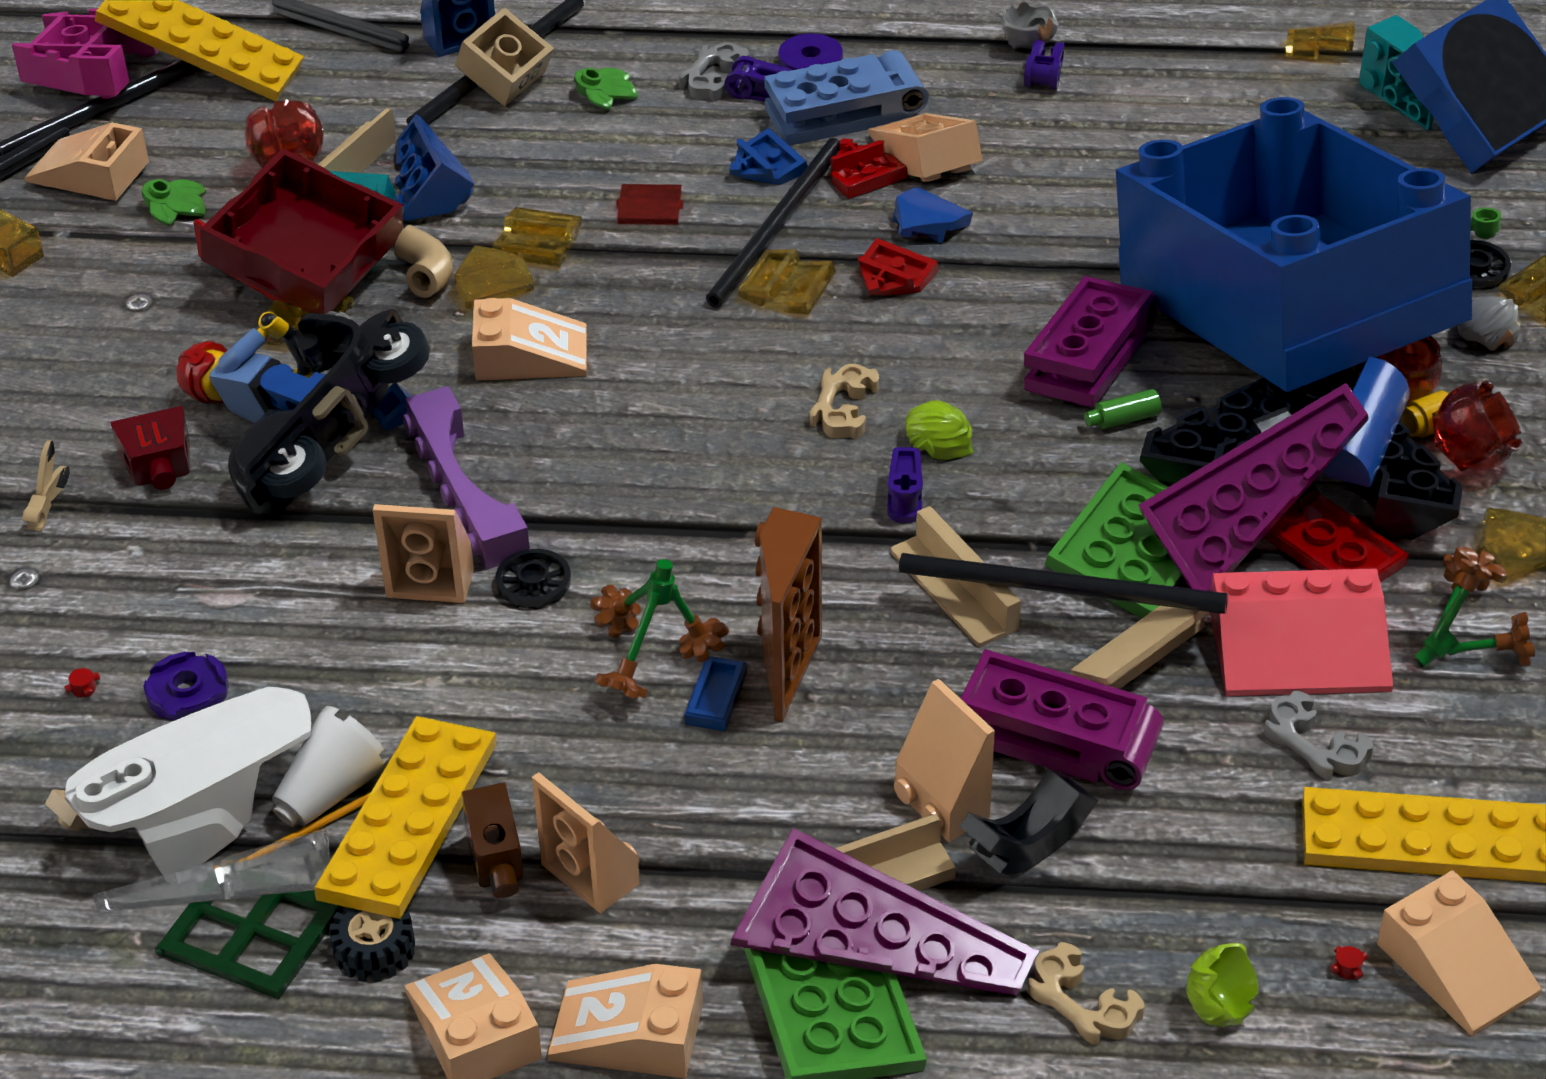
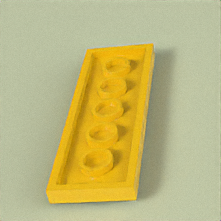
M104 0L95 14L94 21L275 102L302 66L304 58L303 55L287 47L278 45L258 34L249 32L180 0Z
M416 716L315 885L316 900L401 919L463 807L461 791L473 789L496 747V732Z
M1304 787L1303 789L1304 865L1445 875L1453 870L1460 877L1546 883V804Z

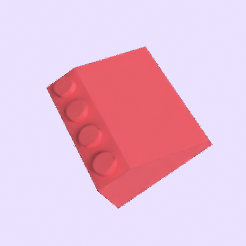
M1377 569L1213 573L1211 591L1228 593L1226 614L1209 612L1225 696L1291 695L1293 691H1301L1306 694L1392 692L1393 679L1385 602Z

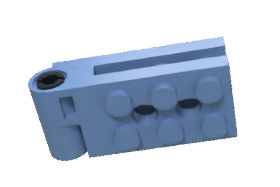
M896 50L887 51L879 58L875 54L857 58H844L837 62L822 65L814 64L807 68L780 71L777 74L764 76L765 89L770 96L765 98V110L779 135L789 146L867 130L913 117V114L923 110L929 100V94L903 53Z

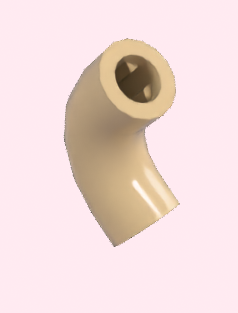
M407 225L401 231L395 243L394 254L396 257L412 264L406 273L407 285L415 295L422 298L431 297L441 290L453 274L452 256L441 241L423 230Z

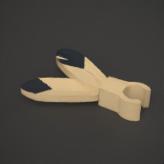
M47 440L42 449L36 495L32 494L28 507L23 513L22 521L29 522L27 530H44L52 505L50 502L63 490L69 478L70 468L68 466H59L53 472L55 448L52 440Z

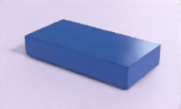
M709 656V659L703 664L686 709L685 725L726 732L747 674V662Z

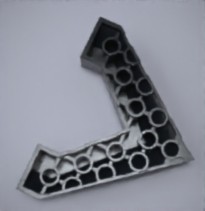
M1347 368L1289 392H1285L1264 377L1218 398L1217 405L1207 410L1199 407L1178 417L1175 425L1163 431L1160 427L1148 431L1141 451L1140 462L1160 483L1170 487L1245 443L1253 419L1284 407L1292 415L1345 383L1353 392L1359 376L1351 368ZM1399 420L1371 487L1346 483L1376 508L1372 530L1389 538L1412 541L1458 517L1463 485L1455 477L1449 479L1440 470L1441 462L1424 445L1418 447L1410 438L1411 431Z

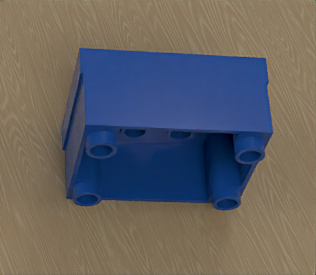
M1290 97L1269 99L1260 105V119L1183 146L1181 143L1173 140L1147 142L1140 146L1138 150V162L1115 169L1120 235L1118 250L1121 284L1153 291V294L1159 297V310L1285 392L1292 391L1368 360L1369 356L1378 357L1472 320V279L1470 278L1471 196L1445 183V176L1440 171L1416 168L1305 111L1304 103L1298 99Z

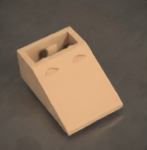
M111 122L58 139L25 176V182L117 201L149 163L142 128Z

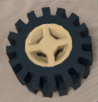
M342 906L344 914L336 912L333 917L334 924H330V939L336 965L340 970L344 968L346 976L352 978L357 972L358 981L366 982L367 976L373 975L374 982L382 981V973L387 972L389 978L397 975L396 966L404 970L408 966L407 958L413 959L415 938L409 912L406 913V910L401 919Z

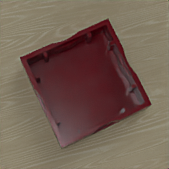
M282 148L254 176L249 186L243 192L230 199L200 229L201 261L309 313L330 314L395 245L399 234L403 230L404 205L360 184L341 179L326 168Z

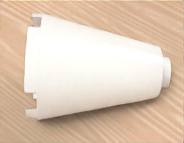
M326 706L319 713L311 728V737L302 743L272 797L276 805L273 809L274 813L288 826L293 827L296 823L306 826L384 771L390 761L389 757L381 759L379 755L383 752L384 747L370 731L350 715L345 721L334 716L339 710L335 707Z

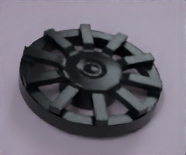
M1470 240V278L1472 279V289L1474 287H1488L1491 289L1503 281L1506 282L1511 270L1509 255L1502 248L1492 243ZM1500 259L1503 264H1492V262ZM1493 270H1503V271H1502L1501 273H1498V272H1495V271H1493Z
M527 549L516 552L504 559L496 571V586L499 595L513 603V606L517 608L524 606L540 609L543 605L554 601L559 602L571 585V571L567 561L559 554L545 549ZM533 559H543L546 561L542 563L540 561H533ZM523 560H527V562L523 563L519 567L515 565ZM552 563H555L560 567L559 569L549 572L548 569L552 565ZM508 569H510L511 571L516 573L517 576H504V574ZM564 574L563 581L551 579ZM503 583L517 584L506 588ZM548 586L558 587V588H556L554 591H552ZM519 590H522V592L520 593V595L514 594V593L518 592ZM543 591L545 595L539 596V592ZM529 593H533V597L527 596Z

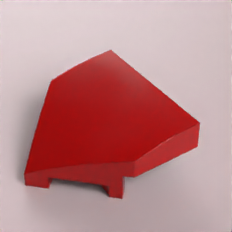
M842 138L839 143L840 150L838 154L831 157V182L848 199L908 178L907 166L890 153H885L884 141L882 140L867 145H857L856 142L853 143V139Z
M879 238L875 239L863 256L858 257L859 269L869 295H900L921 292L939 271L938 261Z

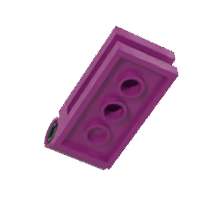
M1084 276L1024 352V366L1032 368L1024 378V390L1040 394L1044 397H1053L1073 402L1080 406L1094 408L1095 404L1144 340L1145 330L1149 331L1154 326L1159 312L1158 295L1153 294V291Z
M984 649L960 698L995 730V752L1096 783L1101 775L1102 779L1109 786L1118 790H1132L1139 786L1164 725L1160 712L1153 706L1146 704L1147 697Z

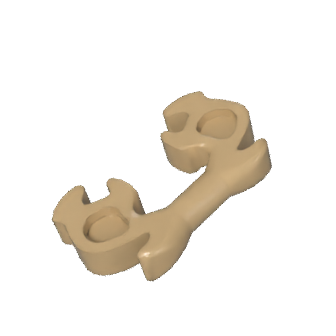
M851 363L844 365L832 375V369L828 367L821 378L822 390L818 402L813 405L809 412L810 425L814 428L821 421L825 434L830 438H860L866 429V416H859V408L855 405L843 404L839 409H832L835 395L841 390L847 391L849 398L859 400L865 399L866 388H869L872 393H877L879 389L878 371Z
M1060 942L1056 948L1042 952L1036 957L1034 967L1035 980L1029 978L1028 994L1037 1002L1052 1006L1071 1021L1079 1034L1089 1043L1095 1046L1099 1045L1100 1035L1116 1040L1125 1039L1133 1031L1136 1022L1143 1019L1144 1001L1133 990L1127 991L1126 1001L1114 998V988L1106 990L1098 998V1011L1084 1009L1063 993L1060 986L1073 989L1083 980L1084 965H1081L1082 951L1076 946Z

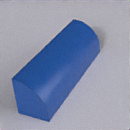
M1369 356L1353 390L1354 395L1368 413V421L1324 469L1323 476L1370 488L1409 400L1410 392L1405 377L1396 367L1384 360Z

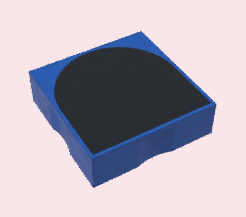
M1485 0L1415 42L1392 62L1418 100L1434 116L1443 135L1471 174L1503 154L1521 139L1528 138L1546 126V52L1508 0Z

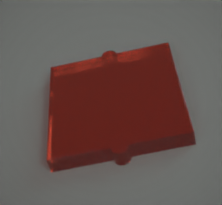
M622 184L620 199L616 200L618 224L678 225L680 209L684 208L683 200H681L682 185Z

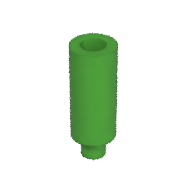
M1150 389L1098 402L1095 404V410L1084 413V419L1088 427L1099 425L1104 430L1159 416L1162 411L1161 400L1157 391Z

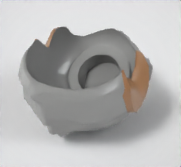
M1021 2L1017 9L1013 6L1008 8L1001 19L1002 30L1013 49H1032L1035 40H1042L1046 44L1054 37L1059 27L1056 16L1051 8L1048 6L1033 8L1026 2Z
M1484 296L1472 300V320L1457 325L1458 334L1464 340L1478 341L1490 351L1496 350L1501 344H1504L1505 347L1512 346L1520 334L1521 323L1519 321L1518 305L1513 303V299L1496 296Z

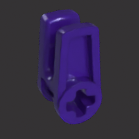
M1035 40L1031 54L1026 61L1024 86L1031 87L1032 84L1048 85L1050 89L1058 90L1065 43H1055L1054 47L1051 48V55L1045 56L1044 42L1042 40Z
M741 56L734 61L732 72L725 79V89L728 94L737 99L765 102V98L770 96L765 89L764 76L777 74L780 71H792V69L757 60L750 56ZM742 83H743V84H744L743 89H742V90H739L740 87H741V85H742Z
M897 447L892 452L887 485V513L893 521L898 523H912L916 521L917 511L922 509L923 479L921 455L918 448Z

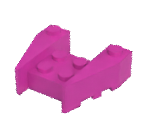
M98 8L89 9V15H68V11L43 14L42 19L45 29L31 43L12 44L21 82L83 95H99L103 99L116 97L130 82L124 54H139L140 57H151L156 55L159 50L94 21Z

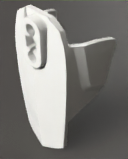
M268 686L226 700L153 729L103 753L68 778L65 788L66 802L89 828L115 832L135 827L159 871L170 884H176L234 841L243 827L250 822L261 764L311 737V714L304 694L294 690Z

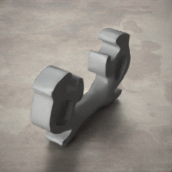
M730 42L718 44L710 49V44L706 43L701 47L698 59L693 65L680 73L679 88L683 89L688 85L689 95L693 99L711 100L713 102L722 99L725 96V82H722L721 75L714 72H708L706 75L701 74L708 66L713 64H719L720 70L724 72H732L733 63L738 57L749 56L748 49L741 48Z
M1293 691L1291 695L1281 697L1272 702L1269 720L1265 722L1264 735L1272 742L1287 746L1308 761L1314 772L1325 780H1331L1333 772L1345 776L1357 775L1363 768L1364 763L1372 759L1373 742L1362 732L1357 733L1356 742L1345 739V731L1337 732L1331 738L1329 750L1317 748L1297 733L1296 730L1307 732L1315 725L1317 711L1313 710L1314 698L1301 691Z

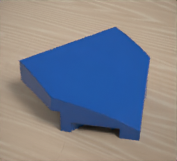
M767 128L747 142L743 139H737L738 150L735 161L731 162L729 171L731 175L744 179L782 185L799 177L808 165L801 155L770 128Z
M915 187L897 196L892 220L900 225L898 230L900 236L911 238V235L916 236L919 233L934 241L943 243L946 230L952 231L970 226L973 212L919 187Z

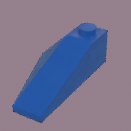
M415 114L396 140L395 164L401 167L400 174L395 178V185L400 188V193L396 195L395 201L404 205L403 220L405 221L454 212L460 204H464L470 198L473 186L475 185L463 165L426 122Z

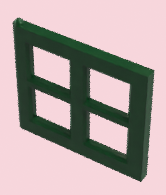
M227 857L221 861L155 948V953L158 956L163 955L279 1000L330 929V924L334 923L333 917L336 912L341 913L343 907L317 901L315 890ZM229 880L264 892L246 917L211 905ZM282 899L317 911L299 938L263 925ZM202 916L237 928L218 955L183 942ZM255 936L290 948L272 975L236 962Z

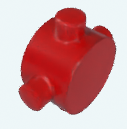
M87 668L75 669L69 675V684L64 686L67 694L72 692L76 697H89L95 692V682L100 680V675L98 672L93 674Z
M1352 946L1336 947L1334 950L1336 958L1335 963L1330 966L1331 972L1344 979H1361L1364 976L1362 972L1363 962L1368 960L1367 954Z

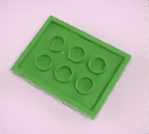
M1120 462L1049 552L1045 566L1061 573L1177 587L1183 576L1140 512L1138 506L1165 490L1168 486ZM1107 599L1140 618L1145 617L1159 607L1157 605Z
M744 948L786 1079H866L924 1071L927 1057L896 974Z

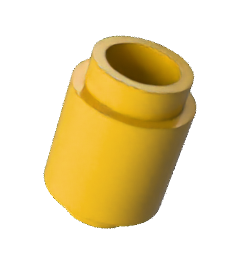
M1440 390L1409 402L1400 420L1411 431L1410 437L1418 436L1424 438L1456 425L1460 407L1455 397L1444 390Z

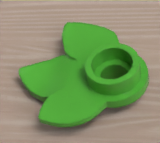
M585 68L575 73L574 83L576 91L580 95L587 97L592 104L603 109L610 110L613 99L636 100L638 97L636 88L628 81L630 75L620 69L601 68L597 70L595 68Z
M155 179L146 182L142 187V197L145 204L150 208L151 216L167 226H171L174 223L177 214L205 216V204L201 196L206 193V188L197 182L183 179L167 182L163 179Z

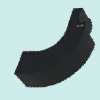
M1048 769L1031 795L1009 815L991 820L969 812L959 827L972 837L969 844L973 852L1000 874L1012 875L1035 867L1057 851L1082 825L1099 800L1068 776Z

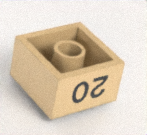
M504 7L462 42L455 66L505 107L546 72L554 48Z

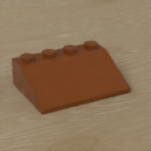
M773 507L766 522L759 523L755 535V546L760 547V555L756 564V576L761 577L756 604L762 610L757 634L762 636L763 658L775 720L783 722L822 638V517Z

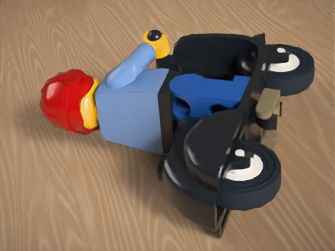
M396 309L380 312L370 317L360 326L350 316L341 311L338 313L329 311L326 314L308 313L304 314L299 321V330H295L273 312H264L258 321L259 328L257 330L252 328L229 350L220 343L205 341L192 345L180 354L175 370L177 382L184 393L201 403H225L232 413L254 422L232 449L229 455L228 469L233 486L243 502L255 513L260 514L264 511L271 518H276L295 497L308 492L318 484L325 474L327 462L336 453L339 457L346 455L367 432L368 423L366 419L386 395L388 384L406 380L423 368L429 359L430 346L426 336L415 324L403 322ZM268 334L274 339L282 338L297 363V368L292 371L290 366L281 364L279 360L272 359L270 356L255 354L266 343L265 338ZM329 370L326 375L321 374V372Z

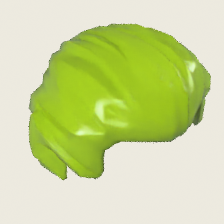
M939 400L929 401L915 406L905 417L906 436L909 437L913 448H918L920 453L926 450L932 459L949 460L964 458L974 452L971 440L972 427L963 412L955 406Z
M1228 943L1202 952L1191 965V971L1187 977L1186 992L1192 1008L1201 1020L1210 1026L1224 1028L1241 1025L1244 1019L1254 1012V1005L1250 1004V1002L1259 994L1257 975L1247 956L1246 947L1242 943Z

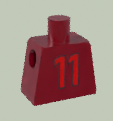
M183 406L110 422L118 455L136 485L142 486L152 483L156 489L166 490L175 484L177 477L185 476L190 472L189 433Z

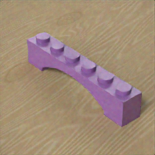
M449 386L405 398L407 414L403 415L402 419L406 433L409 437H415V446L420 459H427L428 472L434 484L440 483V493L447 508L452 506L453 510H456L471 541L472 556H479L485 570L499 566L504 559L516 552L530 549L528 527L515 504L505 505L477 488L463 473L453 455L457 439L464 437L461 407Z

